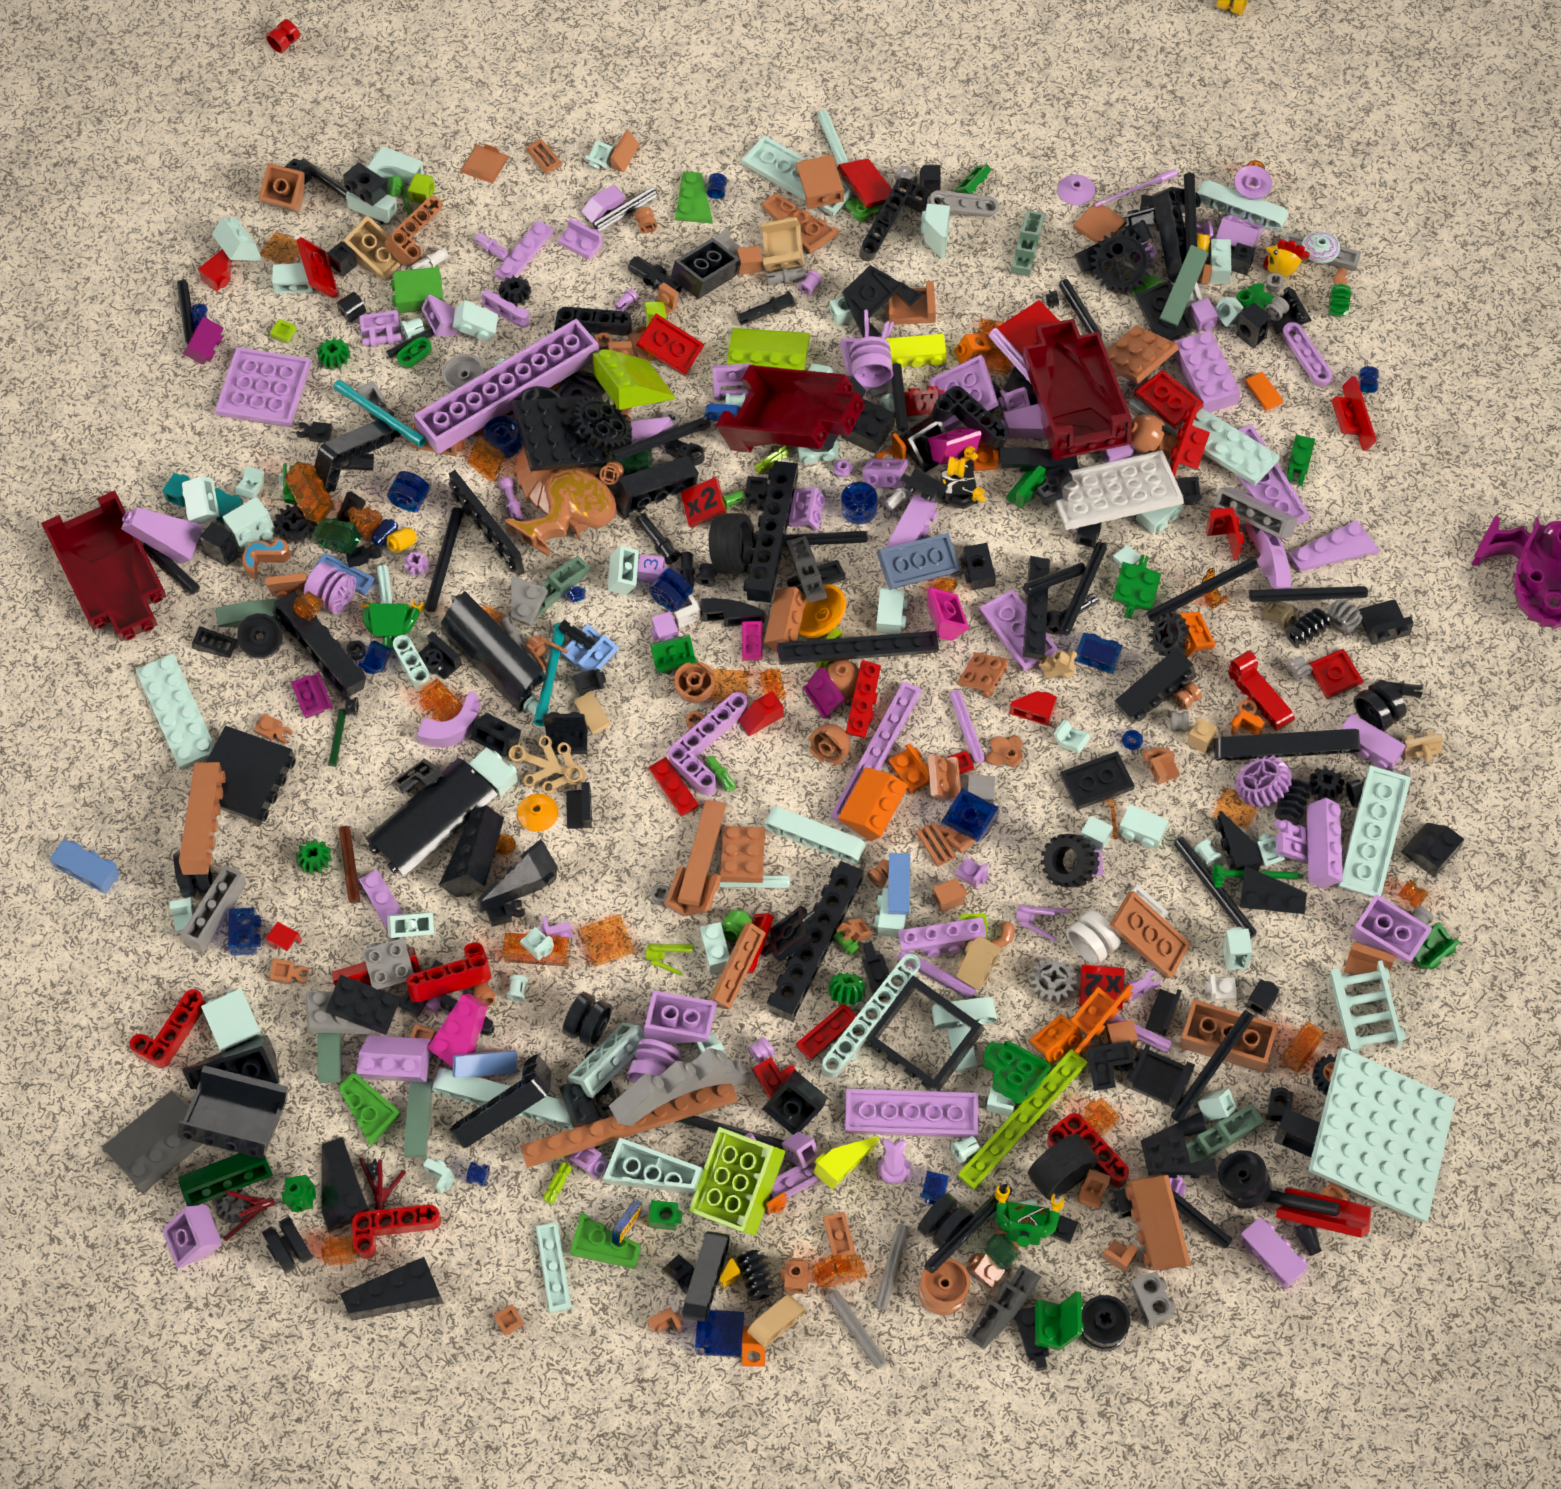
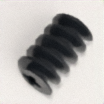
M1314 608L1311 612L1306 613L1305 616L1294 621L1292 625L1286 626L1285 634L1293 646L1299 649V643L1303 646L1306 645V640L1312 641L1313 636L1318 637L1319 631L1324 633L1326 628H1332V622L1324 611Z
M1292 779V785L1288 787L1289 792L1283 793L1284 798H1280L1274 816L1277 820H1287L1296 826L1299 824L1297 820H1300L1302 817L1300 813L1304 812L1303 806L1307 805L1306 799H1309V792L1312 791V787L1304 781Z
M750 1250L737 1257V1262L740 1263L739 1269L743 1272L742 1278L746 1280L744 1285L748 1289L747 1295L751 1297L750 1301L765 1299L776 1292L775 1288H768V1286L773 1284V1280H766V1277L770 1276L771 1273L770 1271H763V1269L768 1267V1263L760 1262L766 1257L764 1254L758 1255L759 1250Z

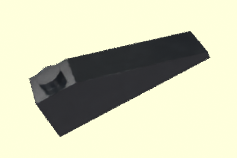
M343 1137L322 1144V1214L328 1231L331 1232L351 1224L357 1213L369 1211Z

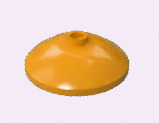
M823 584L827 593V599L808 603L806 600L799 635L806 638L820 637L832 631L839 624L844 616L847 605L845 594L840 588L831 584Z

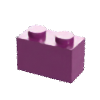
M203 316L183 354L202 365L207 360L211 361L216 352L213 350L214 346H219L224 337L221 335L224 328Z

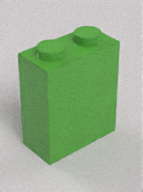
M439 267L394 272L391 288L392 291H395V295L392 296L393 307H397L398 314L422 311L421 308L428 295L443 301L442 278Z

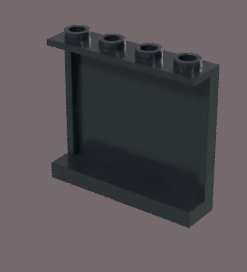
M225 725L206 763L220 762L221 770L225 771V783H222L221 786L223 788V799H219L221 810L252 820L257 827H260L262 821L265 822L268 818L270 805L274 804L278 798L277 792L280 786L283 787L285 785L289 769H293L296 763L293 750Z
M203 1066L201 1080L183 1121L180 1120L178 1123V1137L264 1159L286 1105L288 1087Z

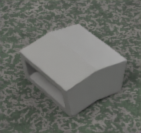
M969 775L967 801L994 803L995 776Z

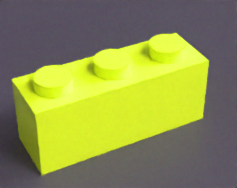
M944 334L886 338V341L890 344L892 364L897 362L902 367H921L922 365L932 364L938 366L946 363Z

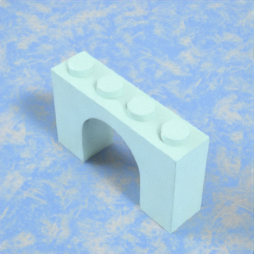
M382 146L379 152L374 154L371 163L366 165L367 168L384 179L398 176L402 178L403 183L408 185L411 184L415 173L423 175V161ZM347 191L346 199L349 209L385 223H389L397 212L395 197L386 195L374 206H371Z

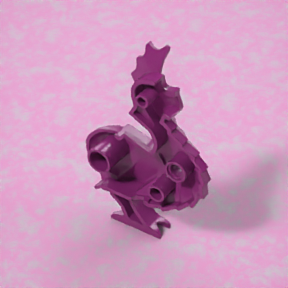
M1495 515L1474 555L1475 558L1471 565L1477 566L1485 558L1495 555L1512 554L1516 556L1519 561L1517 562L1516 572L1513 573L1512 579L1515 586L1514 594L1518 600L1517 607L1528 616L1527 620L1539 623V627L1560 628L1561 521H1552L1544 526L1540 525L1539 519L1536 517L1533 523V531L1530 534L1523 526L1509 531L1499 530L1500 519Z

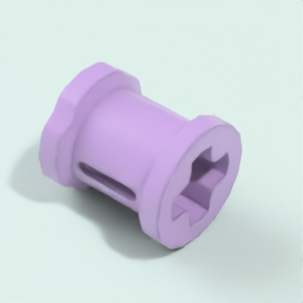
M810 270L807 272V277L804 281L798 284V289L802 293L811 296L815 287L821 284L822 277L817 272Z

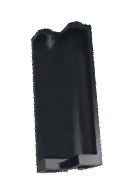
M466 591L458 594L453 598V604L441 621L442 634L518 712L522 711L524 703L532 696L531 691L547 679L544 671Z
M457 758L443 770V775L439 777L436 783L422 788L365 838L369 843L368 849L374 855L383 856L388 861L387 867L393 874L398 873L405 876L464 825L469 820L473 810L487 805L498 795L481 775L475 773L473 767L461 758Z

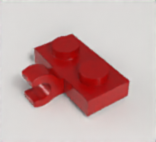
M772 1057L751 1070L767 1097L770 1098L795 1067L792 1064L779 1071Z

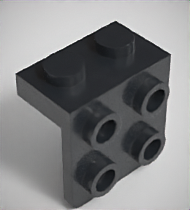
M1395 600L1359 609L1363 617L1361 622L1371 645L1405 637L1411 633L1414 622L1411 616L1403 617Z
M551 712L543 715L546 736L552 740V749L555 755H561L557 748L563 742L571 747L570 754L588 753V729L584 714L579 712H571L569 714ZM567 746L561 748L562 753L567 751Z

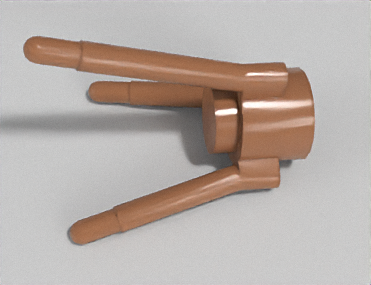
M532 636L526 641L525 648L532 654L542 670H545L547 667V662L542 657L546 651L545 644L566 654L568 653L567 649L547 640L544 636L540 638Z

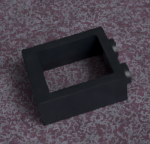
M1286 1108L1273 1142L1311 1158L1320 1122Z

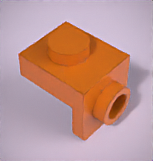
M1243 710L1240 715L1236 714L1230 723L1232 726L1231 734L1235 735L1238 729L1243 727L1254 735H1259L1263 731L1265 722L1258 715H1252Z

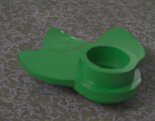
M1264 283L1251 285L1248 289L1241 290L1236 299L1243 307H1249L1254 302L1264 310V307L1271 304L1275 296L1263 292Z

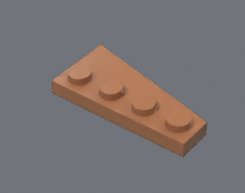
M777 193L762 202V208L775 221L783 220L786 217H796L801 225L802 245L809 254L839 235L837 228L829 227L825 221L812 217L808 211L800 210L796 207V204Z

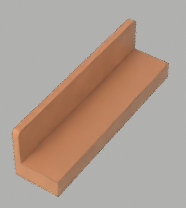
M745 923L710 997L711 1000L717 1002L716 1008L731 1009L766 934L752 923Z

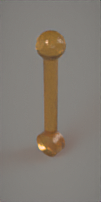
M1111 799L1108 805L1111 809L1113 840H1117L1116 801Z

